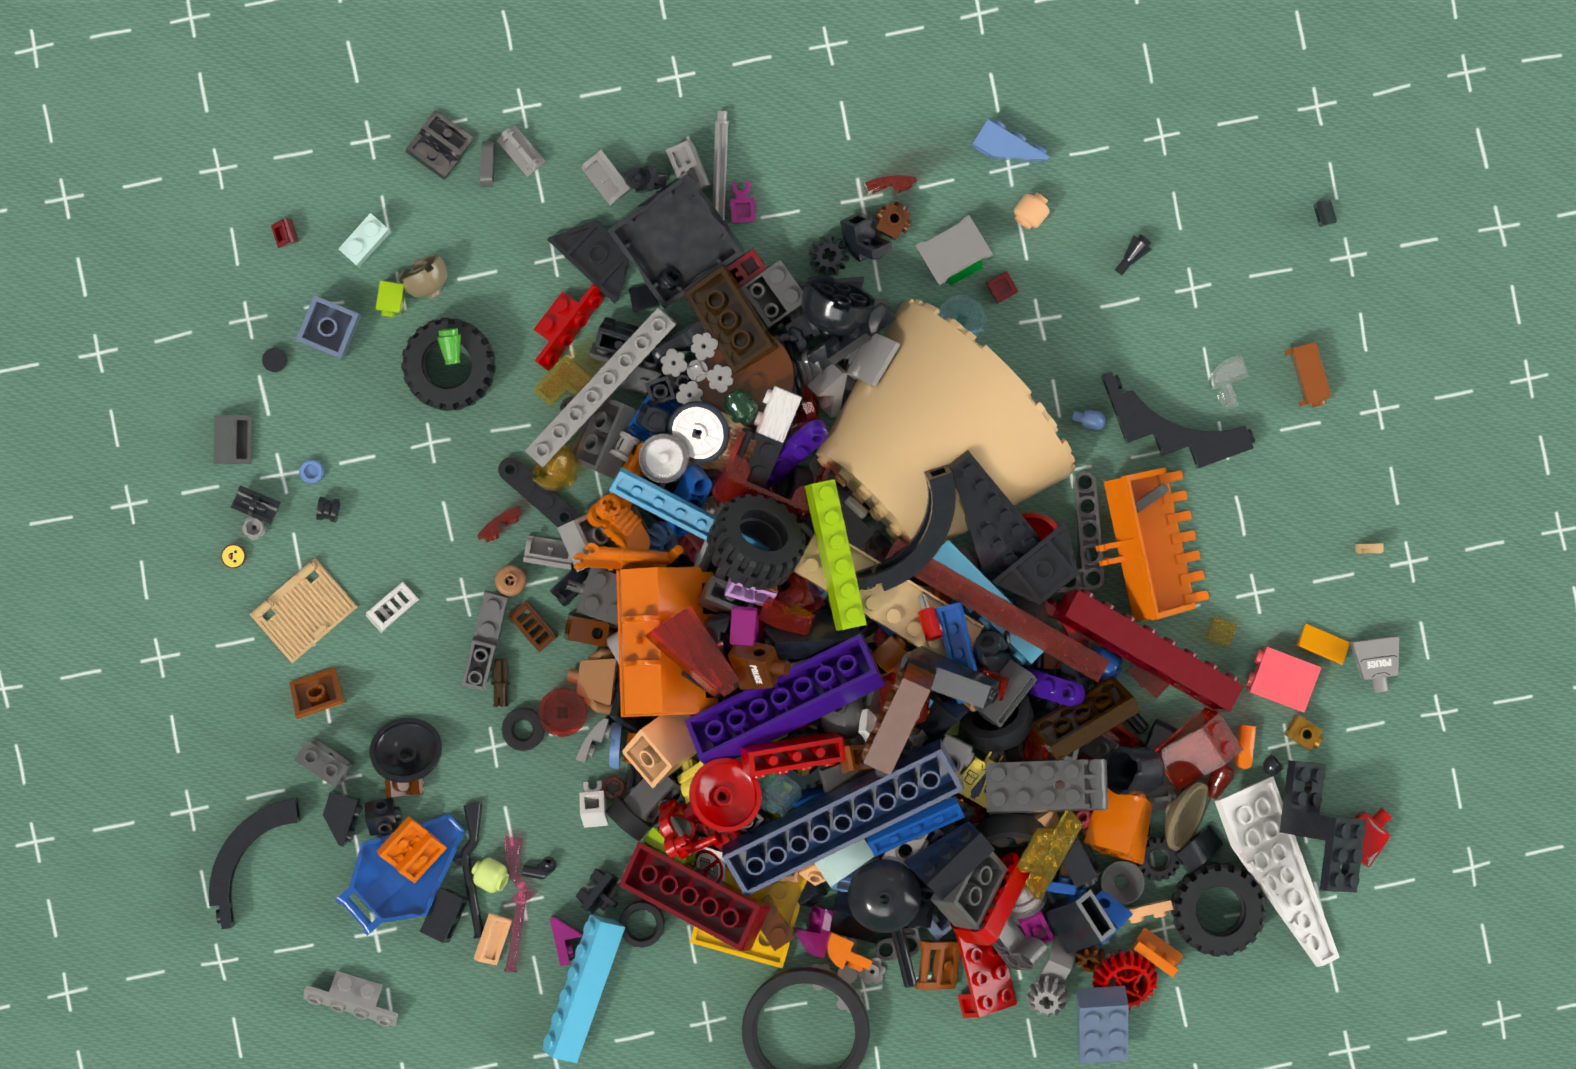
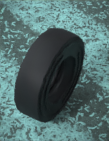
M519 708L507 714L503 720L501 731L503 739L508 746L514 750L527 751L540 744L544 738L545 726L543 719L537 712L528 708ZM520 720L530 722L533 728L532 734L526 739H521L514 733V726Z

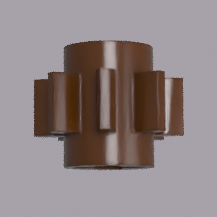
M1098 944L1076 951L1075 961L1076 965H1082V971L1095 972L1096 964H1102V957L1105 958V950H1099Z

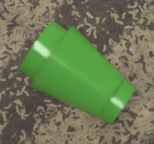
M458 328L439 330L437 340L445 364L460 363L461 334L458 333Z

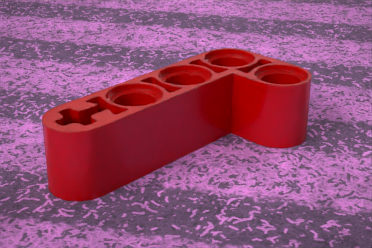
M1009 853L1001 859L1008 870L978 930L955 927L950 922L951 928L964 942L989 946L999 938L1030 875V869L1017 854Z

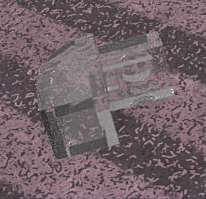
M1242 354L1221 361L1213 368L1209 376V389H1220V392L1217 393L1221 406H1226L1227 410L1239 406L1231 383L1249 377Z

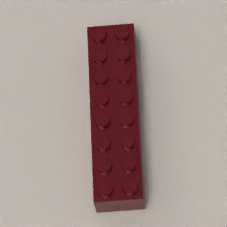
M1085 589L1065 592L1053 615L1054 619L1216 712H1231L1244 687L1238 683L1239 679L1236 676L1227 672L1224 675L1217 671V665L1206 660L1205 662L1198 660V655L1193 651L1179 649L1176 647L1177 643L1168 637L1160 638L1155 635L1157 631L1147 625L1141 627L1135 623L1136 619L1126 613L1122 615L1114 611L1115 607L1106 601L1098 602L1093 599L1095 595Z

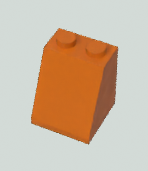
M1108 789V810L1093 811L1084 843L1098 853L1143 865L1153 804L1146 799L1145 794L1117 795Z

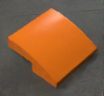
M408 816L376 852L381 858L393 865L400 874L416 883L447 847L426 828Z

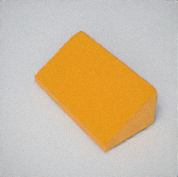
M1305 623L1296 646L1343 665L1350 642Z

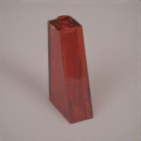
M691 605L645 635L650 642L711 695L716 696L721 693L724 697L736 689L733 684L739 681L738 677Z

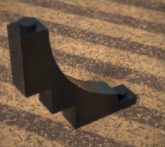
M1109 372L1101 376L1125 443L1153 434L1161 456L1189 447L1196 469L1254 448L1252 443H1255L1254 435L1251 429L1247 430L1246 426L1224 431H1201L1182 427L1151 410L1134 390L1120 394L1119 389H1122V384L1118 375L1114 376L1113 372Z

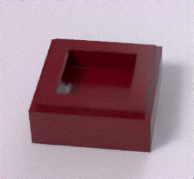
M1007 271L986 282L997 304L1019 292Z

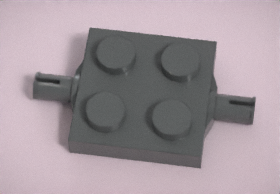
M590 568L588 577L583 584L569 579L568 584L576 587L567 585L566 589L580 593V602L576 613L618 626L617 579L615 573L599 568Z

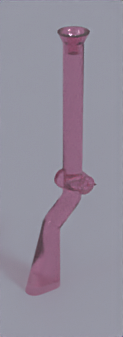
M504 836L508 874L518 888V893L512 896V901L516 906L507 965L504 971L517 973L516 964L526 901L530 900L537 892L529 891L526 883L518 873L523 839Z

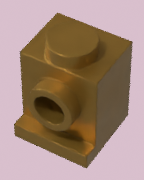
M1298 714L1294 716L1283 735L1309 751L1312 747L1317 749L1324 738L1321 736L1322 729ZM1304 730H1309L1311 733L1307 739L1302 735Z

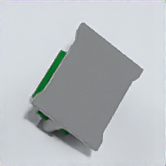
M970 215L964 217L957 225L927 242H920L915 245L939 285L943 283H948L950 286L955 285L983 269L982 261L993 255Z

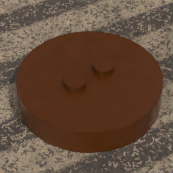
M772 336L779 348L736 374L732 371L731 377L734 382L728 386V390L724 393L718 392L717 389H711L709 387L710 381L707 377L697 382L698 389L703 390V396L701 397L703 402L713 405L720 412L727 414L744 425H753L758 412H764L766 403H763V399L768 389L773 390L775 385L792 393L794 368L787 350ZM718 348L714 350L715 355L713 357H707L705 360H702L707 364L709 370H714L715 365L729 367Z

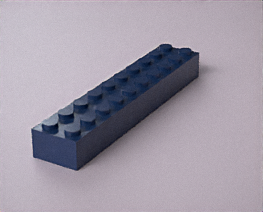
M939 738L899 758L891 775L876 769L722 846V858L746 897L963 791V778Z

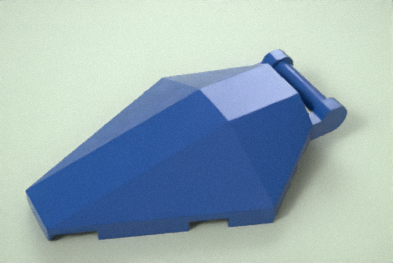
M450 814L420 823V825L438 838L447 849L416 883L400 874L393 865L381 858L376 852L391 834L361 843L350 887L337 897L335 901L339 905L342 904L364 928L363 932L367 936L381 923L427 916L465 833L464 829ZM353 893L376 917L373 922L349 898Z

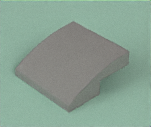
M877 333L874 334L871 340L862 345L847 370V374L854 379H859L870 386L876 387L899 349L900 344Z

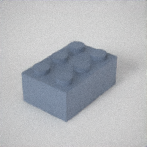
M1125 986L1076 989L1077 1049L1080 1064L1127 1061L1128 1000Z

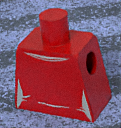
M1380 808L1373 817L1365 811H1361L1353 817L1366 820V834L1363 841L1361 863L1368 868L1391 836L1383 827L1392 817L1383 808Z

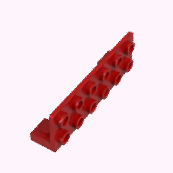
M956 933L970 992L957 995L963 1018H980L1016 1005L1017 1000L1008 965L993 945L984 946L966 943Z

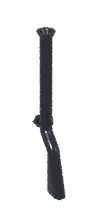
M482 802L463 805L469 840L462 849L460 857L453 858L456 865L463 869L474 928L473 939L481 938L483 932L476 886L473 882L474 876L472 874V869L476 862L470 860V854L479 842Z

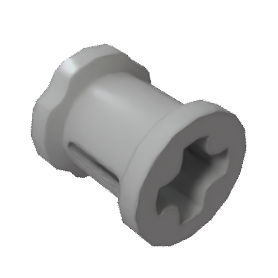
M621 431L619 434L621 437L615 448L610 450V453L629 463V456L635 444H639L640 440Z

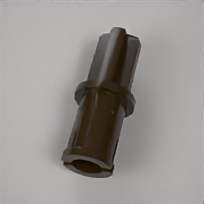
M503 658L494 659V682H491V685H494L493 707H508V685H510V682H508V661Z

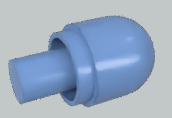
M1089 409L1085 410V413L1074 411L1072 421L1082 422V426L1087 429L1100 430L1106 424V417L1100 411Z

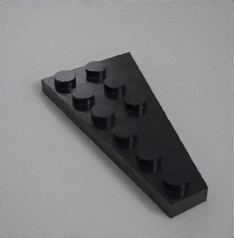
M967 450L949 464V468L953 473L955 488L960 498L959 502L965 515L964 519L970 539L978 558V565L982 574L993 584L992 581L1040 543L1042 539L969 450Z

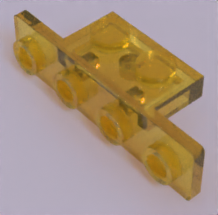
M1071 810L1064 812L1056 828H1038L1017 865L1021 872H1031L1025 886L1037 900L1042 899L1083 826Z

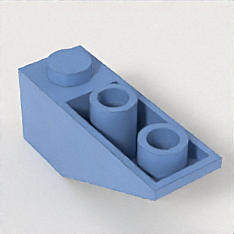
M987 119L971 146L991 159L1047 162L1049 156L1046 155L1047 150L1037 144L1031 146L1026 143V138L1015 131L1013 134L1005 130L1006 126L996 119H993V121Z

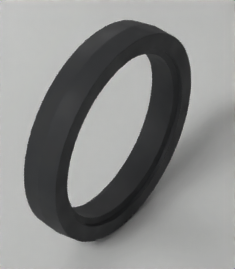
M792 968L774 975L764 982L753 994L743 1016L742 1039L746 1055L754 1069H776L767 1060L760 1048L757 1038V1021L763 1006L775 993L795 984L819 985L834 992L843 1000L853 1017L855 1040L850 1054L837 1069L859 1068L869 1045V1019L859 995L841 977L819 968Z

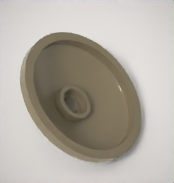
M1201 782L1192 784L1180 792L1174 801L1168 804L1165 812L1167 814L1165 837L1170 849L1175 851L1181 850L1195 834L1208 802L1209 790L1207 785Z

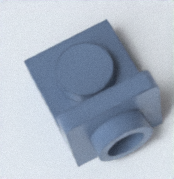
M933 912L931 928L927 929L938 940L948 934L952 928L950 921L943 913L937 917Z

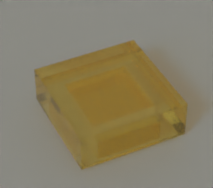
M1214 616L1206 639L1230 647L1238 625Z

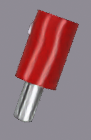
M925 594L919 595L918 600L921 611L918 612V617L925 641L938 640L943 637L936 610L934 607H929Z

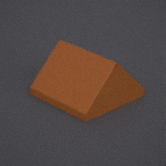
M335 667L289 682L297 719L347 702Z

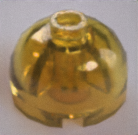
M564 444L544 467L540 464L535 466L533 473L536 476H531V479L548 491H558L564 487H571L577 479L575 474L578 469V461L575 454Z

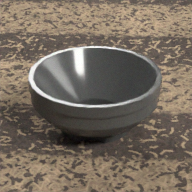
M1116 861L1103 871L1100 885L1101 890L1106 891L1120 904L1127 905L1135 902L1141 896L1145 880L1142 871L1135 864L1128 861ZM1120 874L1128 878L1127 886L1122 889L1117 888L1114 884L1115 877Z

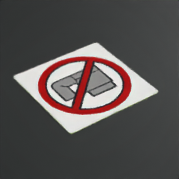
M705 847L692 853L696 859L692 865L725 882L726 863L722 858V852Z

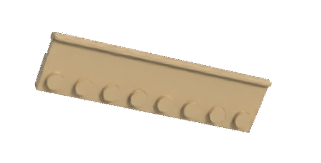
M814 532L809 543L805 546L804 555L793 572L828 592ZM849 543L855 572L881 563ZM910 580L887 591L883 590L880 583L876 584L872 589L859 590L865 616L891 630L914 646H923L947 657L943 638L930 642L925 641L918 617V612L921 611L918 596L925 594L929 607H934L935 610L938 607L949 604ZM965 615L971 646H973L984 626Z

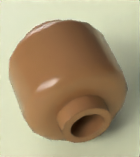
M507 565L497 572L495 585L501 594L516 596L525 589L527 577L520 567Z

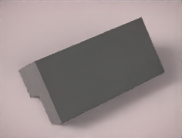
M1011 659L995 678V680L999 681L997 688L999 695L995 703L985 708L974 706L976 711L992 725L996 724L1000 728L1037 681V678L1031 672Z

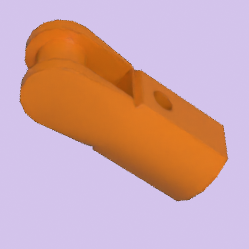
M1239 724L1235 763L1240 768L1248 769L1252 766L1256 726Z

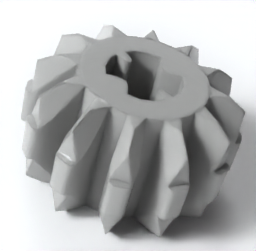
M1048 975L1044 981L1037 978L1035 984L1031 983L1029 986V993L1027 994V1002H1030V1009H1037L1038 1016L1042 1013H1046L1047 1018L1051 1016V1013L1058 1016L1060 1010H1064L1067 1005L1068 992L1065 991V983L1058 984V978L1051 981Z

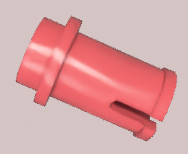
M1080 811L1075 816V824L1083 829L1085 833H1087L1092 813L1090 811Z

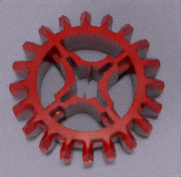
M1129 948L1126 953H1123L1119 949L1118 954L1114 955L1110 952V958L1102 957V964H1096V971L1093 972L1092 976L1094 979L1092 986L1093 988L1125 986L1128 1010L1130 1011L1131 1006L1136 1005L1140 1008V1002L1148 1003L1147 996H1154L1153 989L1157 988L1156 980L1158 975L1154 964L1137 951L1133 953Z

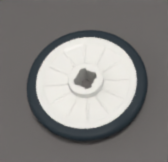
M702 401L685 403L673 412L668 423V434L677 436L685 443L689 451L690 462L708 463L714 461L724 453L728 446L730 437L728 423L724 415L709 403ZM696 429L701 430V431H702V434H701V435H698V434L696 435V434H695Z

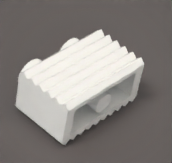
M775 385L773 390L768 389L763 399V403H766L764 412H758L753 424L757 426L756 432L783 443L802 397Z

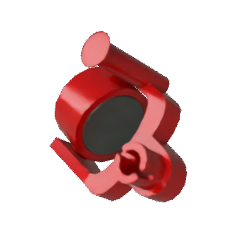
M676 799L659 806V830L664 838L665 851L670 858L679 856L681 859L691 856L693 852L717 842L722 843V838L718 831L698 840L699 835L695 833L697 823L685 819L683 810L687 809V806L678 803Z

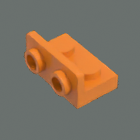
M1147 928L1142 929L1130 946L1171 977H1174L1178 969L1176 966L1183 958V954Z

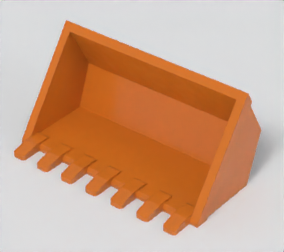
M1166 467L1104 482L1116 542L1096 546V551L1103 552L1117 547L1119 557L1104 558L1099 561V565L1105 566L1121 562L1132 616L1136 621L1158 620L1196 609L1195 602L1209 599L1207 590L1192 592L1191 582L1204 580L1205 576L1202 570L1188 573L1186 563L1199 560L1201 557L1198 550L1184 553L1182 542L1195 540L1196 534L1194 530L1182 533L1179 531L1178 522L1192 519L1191 511L1187 510L1176 513L1173 502L1187 500L1188 498L1185 490L1171 493L1169 482L1182 480L1183 473L1181 470L1167 473ZM1165 482L1169 491L1137 513L1135 501Z

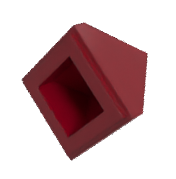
M282 219L271 225L278 248L299 242L292 219Z

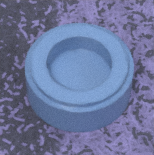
M307 460L300 466V477L306 483H318L324 476V467L317 460Z

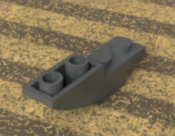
M489 590L484 591L462 686L482 691L486 690L509 596Z

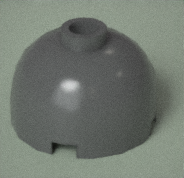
M859 698L820 717L819 721L825 733H838L843 736V739L856 738L860 734L858 732L862 710L865 709L864 702Z

